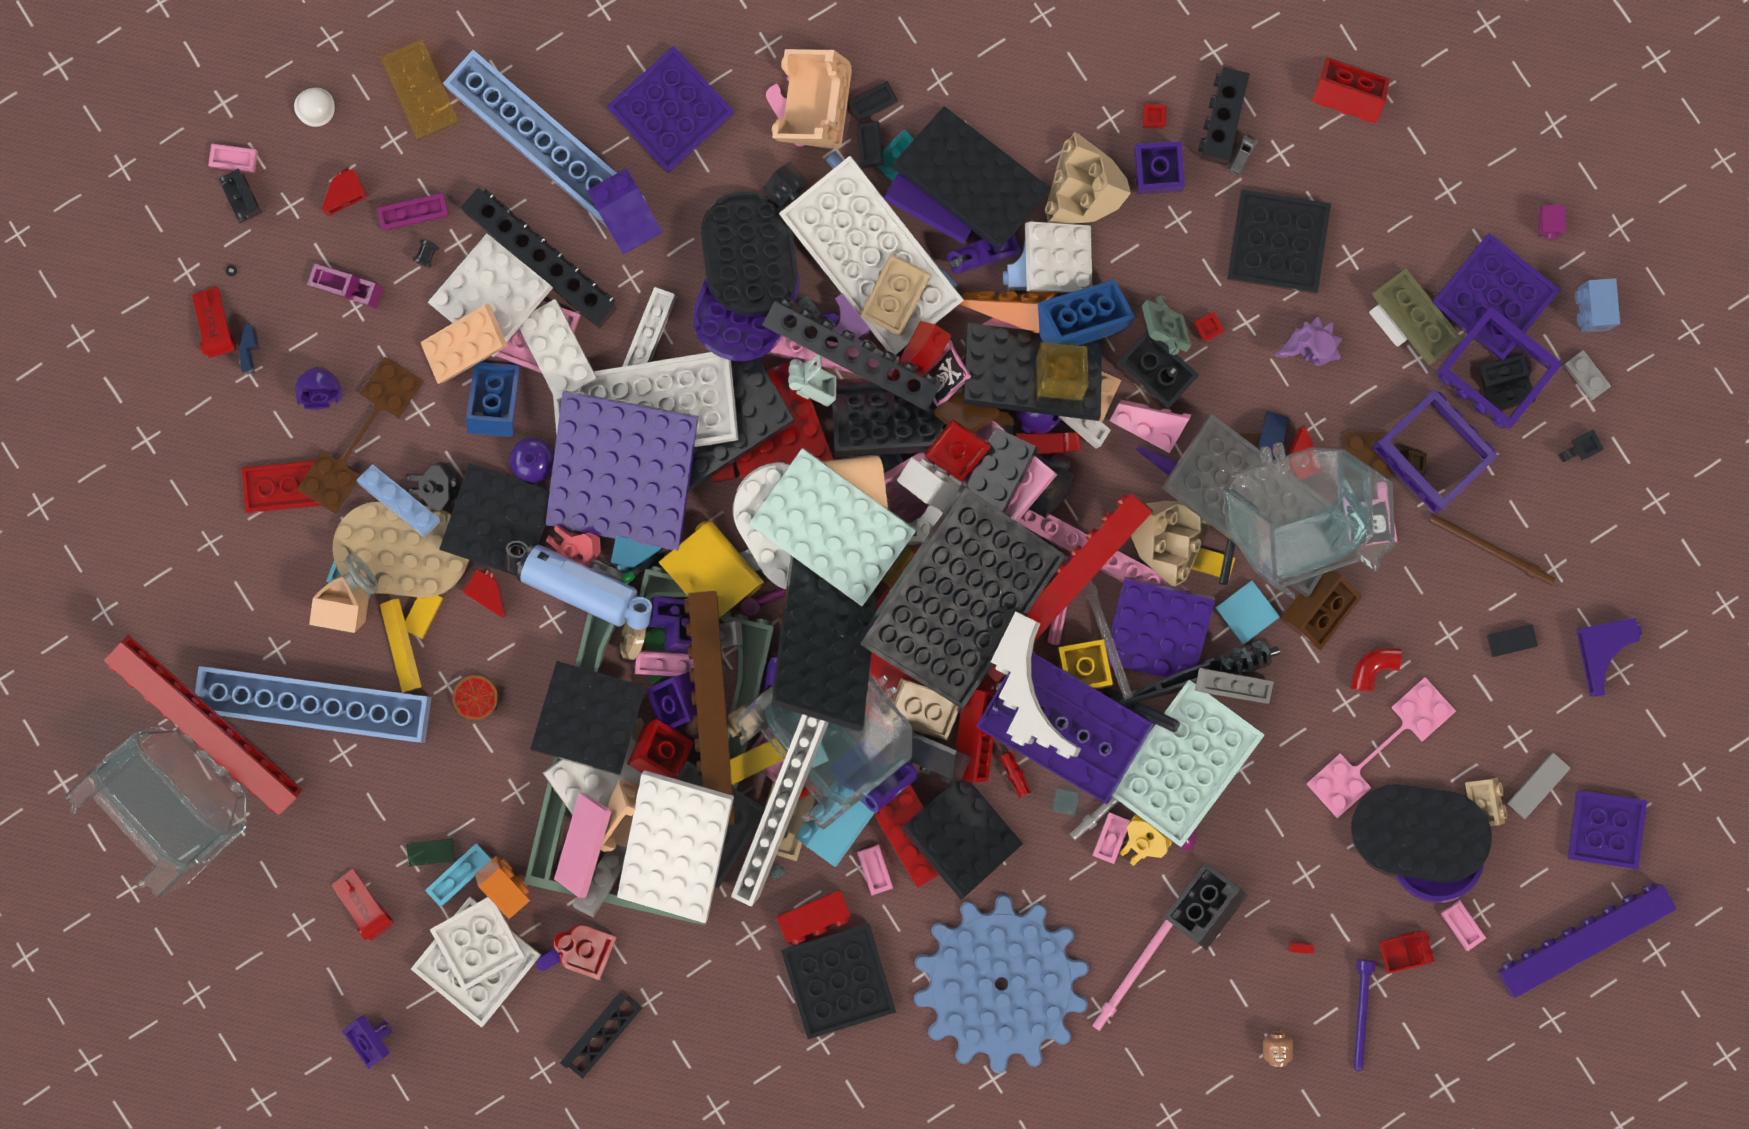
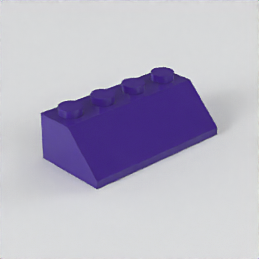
M900 174L896 175L884 197V200L963 244L972 230Z

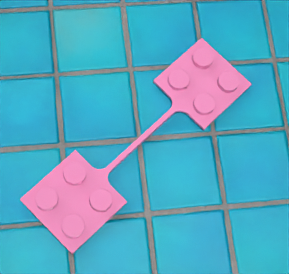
M1426 677L1391 707L1401 718L1402 726L1358 766H1352L1340 753L1306 783L1336 818L1341 816L1371 788L1361 777L1360 769L1404 729H1410L1423 742L1456 712Z

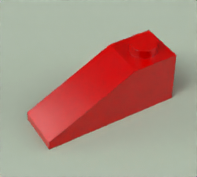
M920 321L900 361L903 363L909 361L918 367L917 370L925 373L941 356L951 335L935 324ZM894 369L891 377L897 378L900 376V372ZM909 380V386L912 387L918 380Z

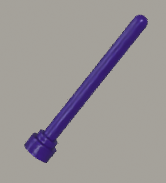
M1357 959L1356 966L1358 974H1360L1354 1069L1358 1072L1363 1069L1370 975L1375 971L1376 961Z

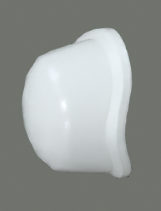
M309 88L297 96L294 109L296 115L303 123L312 127H319L331 120L334 115L335 104L331 94L322 88Z

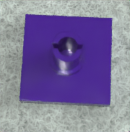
M362 1015L342 1032L369 1069L390 1054L381 1040L392 1033V1028L390 1026L382 1031V1029L389 1025L386 1021H382L378 1026L372 1028L365 1016Z

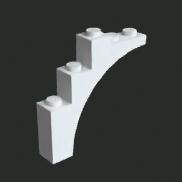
M1015 612L991 660L992 663L997 665L996 670L1008 675L1009 671L1011 672L999 698L1005 700L1003 705L1013 710L1019 707L1007 733L1012 735V741L1022 746L1025 743L1032 744L1036 737V743L1046 748L1052 745L1058 748L1056 753L1068 759L1070 755L1077 757L1081 748L1067 740L1052 726L1043 713L1035 695L1031 677V655L1034 639L1041 623Z

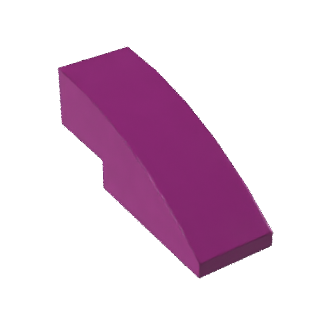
M314 264L307 283L308 286L377 309L384 290L382 286L318 264Z

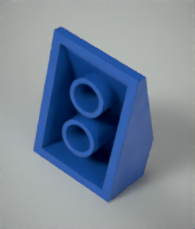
M479 362L474 365L466 416L468 434L513 437L520 365Z

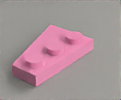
M1120 400L1109 421L1170 453L1189 421L1191 414L1183 413V415L1171 413V410L1162 409L1161 411L1149 408L1148 405Z

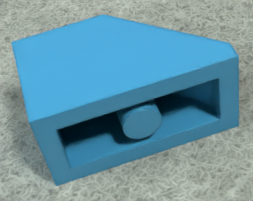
M616 536L611 563L616 565L615 569L629 571V568H635L650 557L660 553L663 548L640 544L630 538Z

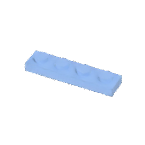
M373 464L357 479L361 487L424 538L440 523V519Z

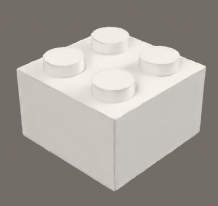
M912 457L897 480L923 502L945 511L962 483L954 476L946 475L947 471L937 464L933 465L924 458L919 461Z

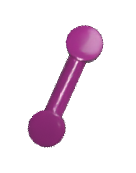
M781 588L759 597H745L741 601V610L745 615L753 616L758 612L759 606L785 597L786 589Z

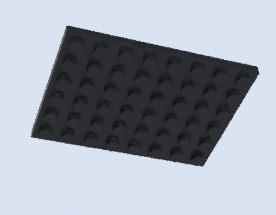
M961 485L856 642L963 709L993 665L991 660L1014 613L1018 612L1024 616L1027 615L1066 555L973 491Z

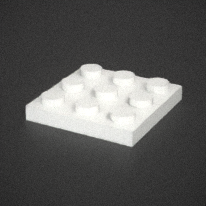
M1042 222L1025 223L1027 291L1072 293L1092 286L1091 226Z
M488 897L430 929L463 991L525 957L501 910Z

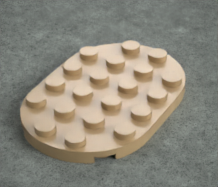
M370 502L350 511L338 525L333 539L334 561L341 575L349 572L346 566V557L350 554L358 556L366 563L375 576L378 585L376 593L408 597L442 595L461 581L468 569L470 560L439 550L451 514L444 510H431L429 506L425 507L440 519V523L425 538L381 502Z

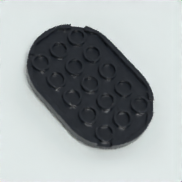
M735 192L719 198L706 211L701 225V243L708 289L720 305L731 312L744 316L767 315L777 297L780 299L782 297L790 299L795 291L798 278L793 231L779 214L784 209L770 201L769 197L759 193Z
M1400 784L1385 785L1371 791L1359 802L1351 822V838L1354 848L1366 861V864L1380 873L1438 883L1462 881L1482 867L1489 855L1492 844L1491 827L1482 809L1468 797L1451 791Z

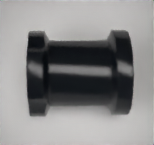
M420 239V248L412 261L431 268L432 258L435 251H438L440 247Z

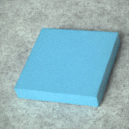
M1253 581L1247 583L1215 608L1242 645L1280 617Z

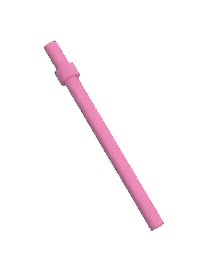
M1164 921L1108 1003L1105 1002L1101 1008V1014L1092 1025L1098 1031L1101 1030L1110 1016L1113 1017L1117 1011V1005L1173 925L1169 921Z

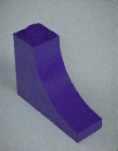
M1636 618L1576 629L1590 697L1605 695L1604 679L1612 658L1625 646L1640 641L1642 629L1640 623L1636 622Z

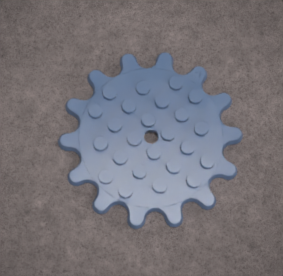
M1008 894L998 895L995 900V907L989 913L981 912L973 901H965L960 906L962 922L958 927L952 928L943 922H937L932 926L931 932L939 942V950L933 955L920 954L915 959L916 968L929 975L930 984L927 988L915 993L914 1003L919 1007H932L937 1013V1019L929 1027L928 1035L935 1041L941 1040L945 1036L955 1037L958 1041V1049L955 1056L961 1064L969 1063L975 1054L981 1052L989 1056L990 1067L992 1071L998 1074L1003 1073L1007 1069L1008 1059L1013 1054L1022 1055L1030 1066H1038L1043 1059L1040 1051L1043 1041L1052 1039L1060 1045L1070 1042L1071 1032L1064 1025V1016L1069 1012L1082 1013L1088 1007L1087 999L1076 994L1072 985L1075 979L1088 973L1089 965L1085 960H1072L1068 958L1065 952L1067 945L1074 939V931L1068 926H1063L1056 931L1048 930L1044 924L1047 909L1041 903L1033 904L1026 914H1018L1013 910L1012 899ZM999 977H1004L1008 980V986L1004 990H999L995 987V981Z

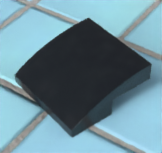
M1523 354L1479 366L1486 399L1500 411L1518 406L1533 388L1529 379L1530 372Z

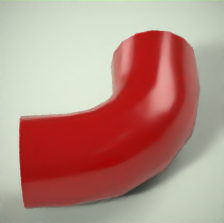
M1393 647L1376 648L1363 655L1355 666L1351 690L1374 692L1375 678L1379 672L1383 670H1400L1402 649Z

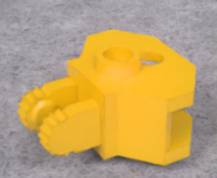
M1136 814L1127 825L1129 840L1119 853L1124 856L1131 848L1135 850L1137 854L1130 861L1134 866L1141 858L1144 859L1146 856L1162 858L1172 845V840Z

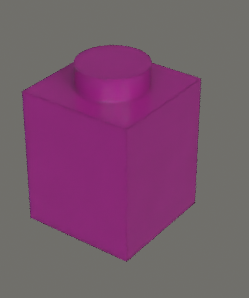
M1542 205L1537 209L1538 236H1545V240H1556L1566 232L1565 205Z

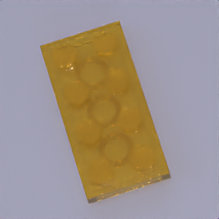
M422 39L380 57L418 141L460 123Z

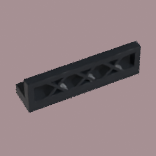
M621 990L562 1059L560 1064L566 1069L569 1067L583 1079L643 1007L625 991ZM625 1000L636 1008L630 1016L620 1015V1006ZM617 1010V1017H611ZM621 1019H627L621 1026ZM608 1020H618V1031L616 1033L606 1034L605 1023ZM602 1028V1034L596 1035ZM603 1037V1048L601 1051L591 1052L590 1041L593 1038ZM606 1037H612L606 1044ZM587 1046V1052H582L583 1049ZM588 1055V1066L582 1072L572 1062L577 1056ZM591 1055H596V1057L591 1061Z

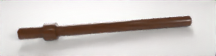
M1435 514L1431 515L1428 522L1526 572L1525 575L1532 579L1537 578L1549 585L1554 583L1555 577L1540 570V567L1534 563L1529 564Z

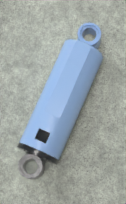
M512 541L507 544L504 567L509 572L517 573L518 581L616 626H622L627 621L631 628L640 630L649 625L652 604L646 598L637 597V590L537 543H533L529 547L521 541Z

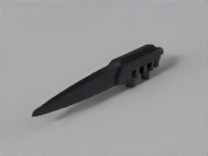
M1254 641L1250 651H1247L1245 647L1241 648V650L1234 648L1227 659L1223 654L1220 655L1219 659L1211 658L1205 660L1204 664L1166 677L1122 698L1119 704L1124 705L1180 692L1188 680L1196 684L1199 668L1244 675L1270 666L1272 662L1271 657L1280 655L1279 648L1277 646L1268 648L1265 641Z

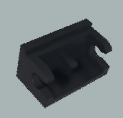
M239 168L219 178L238 223L247 221L262 213L244 173Z

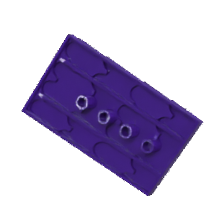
M1032 652L1031 677L1040 707L1052 726L1067 740L1081 748L1078 756L1070 755L1068 759L1056 753L1058 748L1052 745L1046 748L1036 743V737L1032 744L1025 743L1024 746L1011 740L1012 735L1008 734L1007 731L1019 707L1013 710L1003 705L1005 700L999 698L1011 673L1010 671L1005 676L976 727L1108 805L1154 724Z

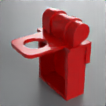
M1427 930L1412 931L1400 934L1397 937L1378 941L1387 974L1419 966L1424 967L1425 964L1435 962Z

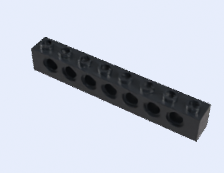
M477 188L460 207L461 210L516 258L550 284L554 291L600 329L617 310V307L614 305L616 300L607 292L604 294L600 293L597 290L598 285L591 278L588 277L585 280L579 275L582 271L572 262L569 265L562 260L564 255L556 248L550 250L545 245L547 241L537 233L534 236L529 232L530 226L521 218L518 221L511 216L513 212L505 204L499 206L494 201L496 197L490 191L485 189L483 192ZM487 208L495 209L492 217H484V211ZM506 222L512 224L510 231H501L502 224ZM522 237L529 238V243L525 247L518 246V240ZM538 252H545L546 258L543 261H535V255ZM557 266L563 267V273L560 276L555 277L552 275L553 268ZM571 282H580V288L577 291H570L569 285ZM589 296H596L598 298L594 306L586 305V299Z
M777 297L762 326L926 411L928 410L941 384L936 375L917 370L918 367L909 361L903 363L896 359L897 356L887 350L884 352L878 350L873 342L869 340H864L863 342L855 338L856 334L847 329L842 331L836 328L834 322L826 318L821 320L815 317L813 311L804 307L800 309L794 306V302L786 297L781 299ZM794 315L797 323L794 325L788 324L785 316ZM809 325L815 326L818 334L809 335L806 327ZM829 336L836 337L838 345H829L826 338ZM855 347L858 349L859 355L852 357L847 353V349ZM869 358H876L880 365L878 367H871L867 360ZM895 368L900 372V376L892 378L889 376L888 370ZM917 379L921 386L916 389L911 388L908 381Z

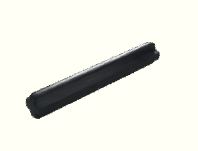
M1110 688L1105 689L1103 693L1117 703L1126 697ZM1140 702L1122 705L1144 719L1173 733L1177 732L1180 727V722L1177 719Z

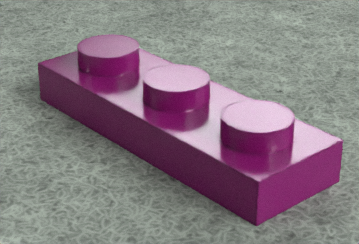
M444 193L377 208L382 231L449 217Z

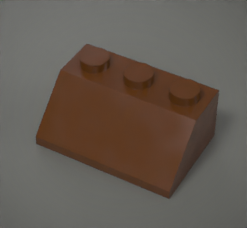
M1327 567L1310 596L1305 597L1300 593L1281 619L1310 644L1321 650L1362 596L1341 574Z

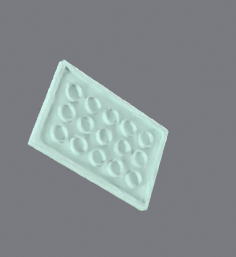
M804 448L798 453L749 523L758 532L861 606L867 601L917 531Z
M1188 680L1164 713L1180 722L1178 731L1173 733L1155 725L1136 754L1115 793L1112 795L1180 847L1185 844L1265 736L1210 694L1195 691L1196 684Z

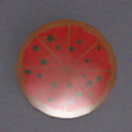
M471 675L459 681L453 690L452 696L453 705L458 714L474 721L489 717L498 706L499 700L497 688L492 681L478 675Z

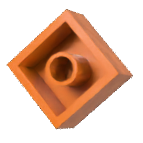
M495 856L475 876L478 887L510 919L530 901L528 895L530 891L527 888L528 885L524 884L525 880L520 875L516 877L511 871L513 869L505 859L500 860Z

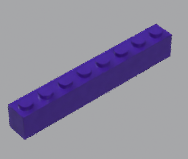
M1654 882L1642 888L1643 892L1637 895L1633 893L1622 898L1623 903L1617 906L1612 904L1601 910L1603 914L1597 917L1592 915L1581 921V926L1577 928L1572 926L1561 932L1562 936L1554 940L1552 937L1541 943L1542 947L1534 951L1532 948L1521 954L1522 958L1517 961L1509 960L1501 965L1502 969L1496 972L1508 994L1516 998L1677 910L1664 885H1655Z

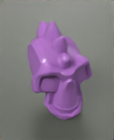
M1316 317L1312 324L1304 322L1302 329L1296 328L1288 342L1275 356L1286 358L1301 354L1304 357V361H1310L1316 366L1324 365L1329 361L1341 358L1337 347L1342 338L1332 335V322L1322 326L1319 317Z

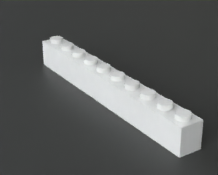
M802 714L731 895L732 898L752 907L760 897L829 722Z

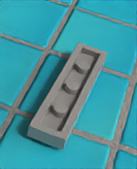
M1199 668L1195 691L1269 704L1274 681Z
M616 844L613 851L605 853L594 870L587 897L579 898L577 896L573 902L574 908L591 917L595 916L622 874L626 847Z

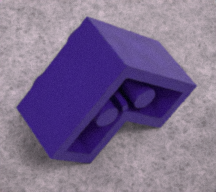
M652 597L649 600L652 604V610L647 627L665 629V651L687 653L688 645H692V637L687 636L686 622H690V613H685L684 600Z

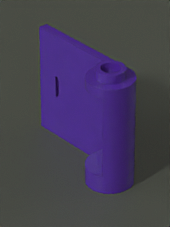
M868 737L861 740L828 768V771L869 810L875 813L917 779L916 768L911 763L902 761L897 765Z

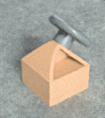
M353 554L346 557V566L349 572L330 581L313 597L309 625L355 633L366 622L369 600L367 593H376L378 585L372 571L362 559Z

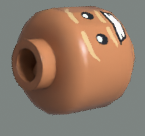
M1272 1031L1271 1035L1266 1036L1263 1040V1058L1271 1066H1286L1293 1059V1039L1285 1035L1283 1031Z

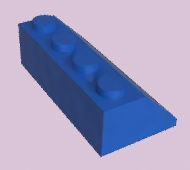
M1115 279L1038 303L1040 337L1049 354L1123 332L1135 319Z

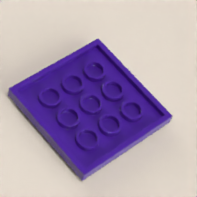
M674 46L606 106L668 174L735 114L734 110Z
M1488 233L1432 303L1442 314L1466 333L1485 309L1490 306L1526 333L1560 289ZM1488 321L1473 338L1500 360H1504L1516 345Z
M1125 576L1106 646L1108 663L1161 677H1169L1197 666L1214 607L1215 597Z

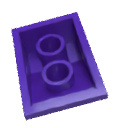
M627 168L587 190L588 195L623 255L663 233Z

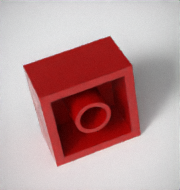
M655 719L643 725L627 765L640 773H643L645 770L676 779L685 765L693 741Z

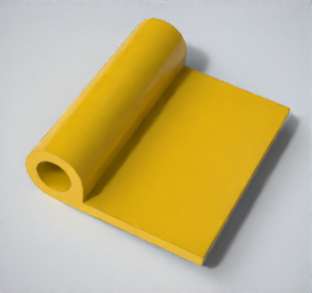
M703 521L695 528L696 532L679 545L678 551L675 549L659 561V564L687 596L688 593L716 591L720 619L745 597L754 595L763 587L765 582L712 521L708 523Z

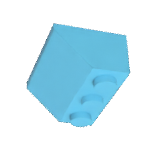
M834 781L807 821L800 828L795 838L836 867L875 812L869 810L847 788Z

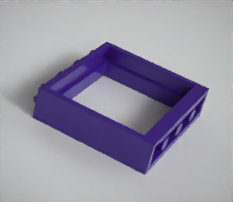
M1490 306L1485 309L1435 373L1439 375L1438 379L1444 385L1454 387L1457 390L1455 393L1465 401L1468 399L1475 404L1473 408L1482 415L1486 413L1492 418L1491 422L1495 426L1497 425L1501 429L1505 428L1507 430L1515 424L1563 363ZM1487 321L1548 369L1510 417L1506 416L1449 370Z
M1435 389L1427 394L1372 447L1434 514L1447 506L1498 456L1494 452L1493 446L1485 442L1479 436L1477 429L1468 425L1463 419L1462 414L1457 409H1453L1448 404L1446 397ZM1429 403L1483 459L1444 498L1389 442Z

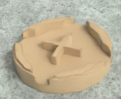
M627 621L625 622L621 633L624 637V643L621 642L620 653L623 658L634 660L639 655L644 643L646 628L640 630L633 629L627 624Z

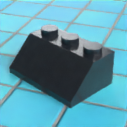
M897 725L895 727L893 754L901 757L899 762L904 761L912 765L913 763L920 765L919 770L929 775H932L933 771L939 773V779L952 784L953 780L961 783L971 759L970 756Z
M1205 862L1164 918L1207 950L1248 895Z

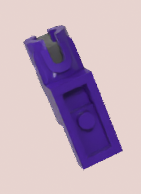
M1013 234L1000 251L985 239H982L972 245L948 253L947 261L950 264L952 273L959 274L994 264L1005 258L1017 256L1022 252L1016 236Z

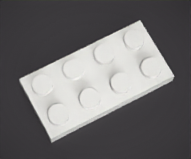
M556 299L534 310L519 327L557 401L562 399L563 391L576 392L598 380Z

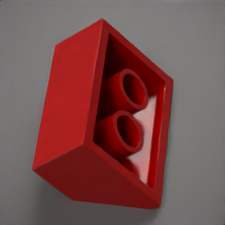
M1326 57L1314 90L1312 102L1317 103L1321 107L1338 110L1345 115L1349 114L1358 117L1365 122L1377 123L1386 102L1390 79Z

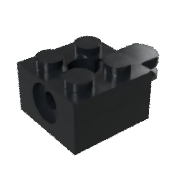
M1056 453L1049 460L1035 454L1041 462L1057 474L1029 507V510L1044 518H1047L1071 491L1074 476L1073 473L1069 472L1071 459L1062 453Z

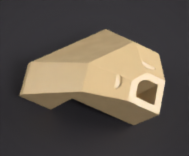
M1076 132L1073 133L1070 139L1065 141L1045 208L1048 223L1073 224L1095 222L1118 210L1131 193L1127 178L1114 161Z
M1179 501L1146 503L1153 512L1131 535L1140 558L1171 586L1176 587L1186 581L1210 524Z

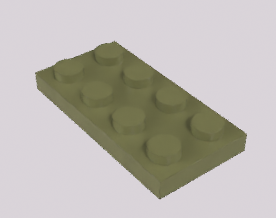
M1406 268L1372 294L1429 366L1462 339Z

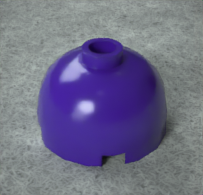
M313 367L299 376L295 384L297 404L299 406L300 403L304 404L305 409L318 410L330 407L329 402L335 400L338 403L342 398L338 378L331 371L319 367Z
M1016 411L1017 418L1021 422L1019 424L1020 428L1029 434L1031 431L1037 434H1045L1051 431L1061 420L1059 416Z
M523 439L511 451L509 461L511 470L517 478L524 482L533 484L543 482L552 474L554 451L548 443L541 439Z

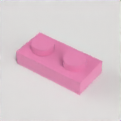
M1108 812L1092 856L1114 864L1130 820Z

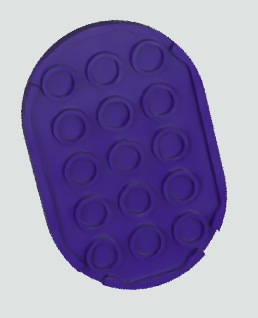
M799 272L795 291L790 298L794 303L799 291ZM705 278L694 306L693 325L698 339L710 352L728 360L749 361L769 353L782 337V335L762 326L767 315H739L720 305L710 293ZM790 315L785 316L786 322H788Z

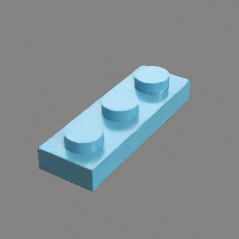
M476 843L425 891L442 907L472 880L475 874L492 858Z

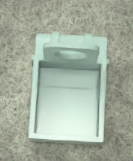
M817 354L810 361L806 360L805 362L798 359L791 360L788 382L792 390H797L798 395L806 399L811 398L827 407L836 400V376L821 369L822 356Z

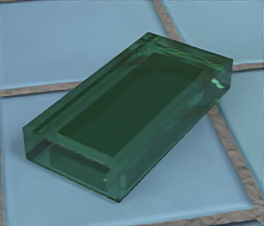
M453 838L406 844L409 867L455 861Z

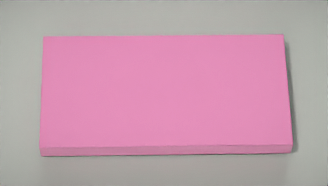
M579 793L554 878V880L579 898L587 897L611 815V810L586 793Z

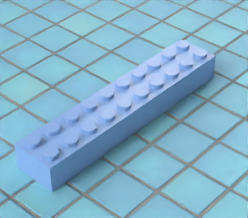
M472 50L444 81L443 84L446 89L606 226L587 190L617 173L477 52Z
M202 666L198 668L195 694L220 716L425 743L432 699V697Z

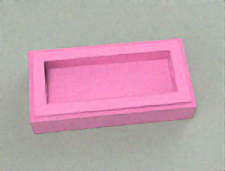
M211 144L208 166L226 170L239 168L242 172L255 173L258 151L256 149Z
M879 844L857 851L871 895L893 889Z
M1460 900L1455 901L1439 912L1466 951H1469L1486 939Z

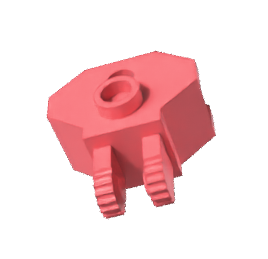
M558 524L554 527V530L564 538V541L560 542L553 536H548L546 539L547 543L557 550L556 553L587 567L601 552L600 537L598 535L591 534V532L582 535L571 533Z

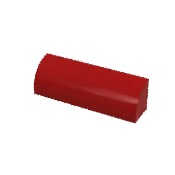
M977 687L964 708L961 709L956 750L971 757L962 780L976 783L986 782L989 779L994 737L978 729L976 726L997 690Z

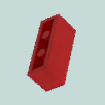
M840 889L778 915L776 918L786 942L792 941L793 945L805 941V935L812 932L816 936L826 932V927L835 923V926L838 927L849 922L848 917L851 916V913Z

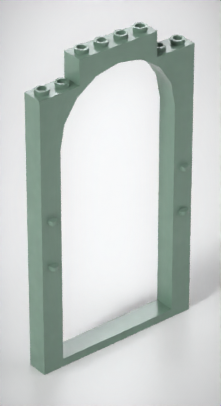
M653 566L651 570L645 569L640 594L637 597H643L648 600L654 596L689 599L670 575L665 574L664 569ZM731 609L720 619L724 623L740 621L743 645L736 646L739 652L738 681L731 712L742 705H746L748 708L752 706L756 711L774 626H770L771 622L763 619H757V622L748 621V616L735 614L734 617H730ZM588 613L575 666L600 673L604 653L616 625ZM728 731L731 760L746 753L749 737L742 740L737 735L732 737ZM554 757L552 765H554L560 759ZM549 782L545 792L524 884L575 895L556 880L551 879L568 808ZM739 782L733 784L732 788L737 790ZM609 893L604 900L605 903L706 925L703 922L618 898V894Z

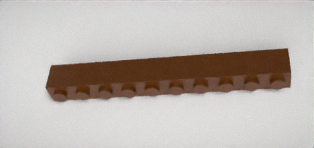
M716 591L688 593L689 599H685L684 603L685 613H690V622H686L687 636L692 637V645H688L689 659H693L694 668H690V680L695 682L696 690L691 692L692 705H697V715H693L694 729H699V738H695L696 752H700L701 761H697V773L702 775L703 784L699 786L733 796L718 596ZM732 803L728 825H735L734 803Z

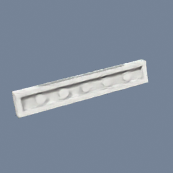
M654 287L622 367L651 362L677 296L675 294Z

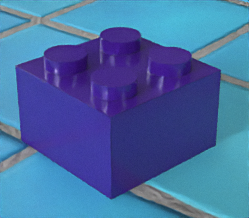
M1182 141L1135 145L1134 164L1137 194L1183 191L1185 182Z
M690 672L670 678L646 690L657 720L672 729L693 721V715H697V705H692L691 692L696 690L695 682L690 680Z

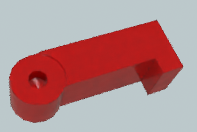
M1016 433L1015 437L1038 448L1036 454L1038 455L1067 454L1081 451V437L1078 433Z

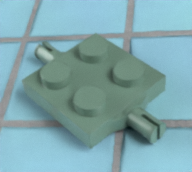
M1162 295L1156 297V303L1146 300L1142 305L1149 336L1156 341L1166 343L1169 353H1172V355H1176L1179 349L1186 352L1191 347V342L1184 316L1168 308L1165 297Z

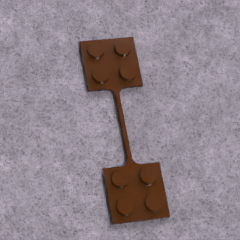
M384 357L360 393L361 396L374 403L375 410L345 456L340 460H335L326 453L321 452L297 490L336 514L357 483V479L361 476L346 466V460L378 412L384 410L399 419L424 381Z
M1344 432V450L1341 453L1317 454L1318 458L1339 457L1343 459L1345 478H1391V468L1372 449L1387 432ZM1261 433L1239 434L1256 448L1258 447ZM1280 454L1279 458L1267 455L1276 463L1280 458H1287V454Z

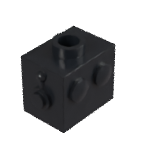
M788 162L773 173L763 188L778 206L783 207L789 202H794L802 195L801 190L808 181L791 162Z

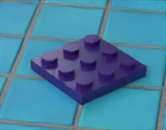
M1576 790L1567 859L1638 869L1647 801Z

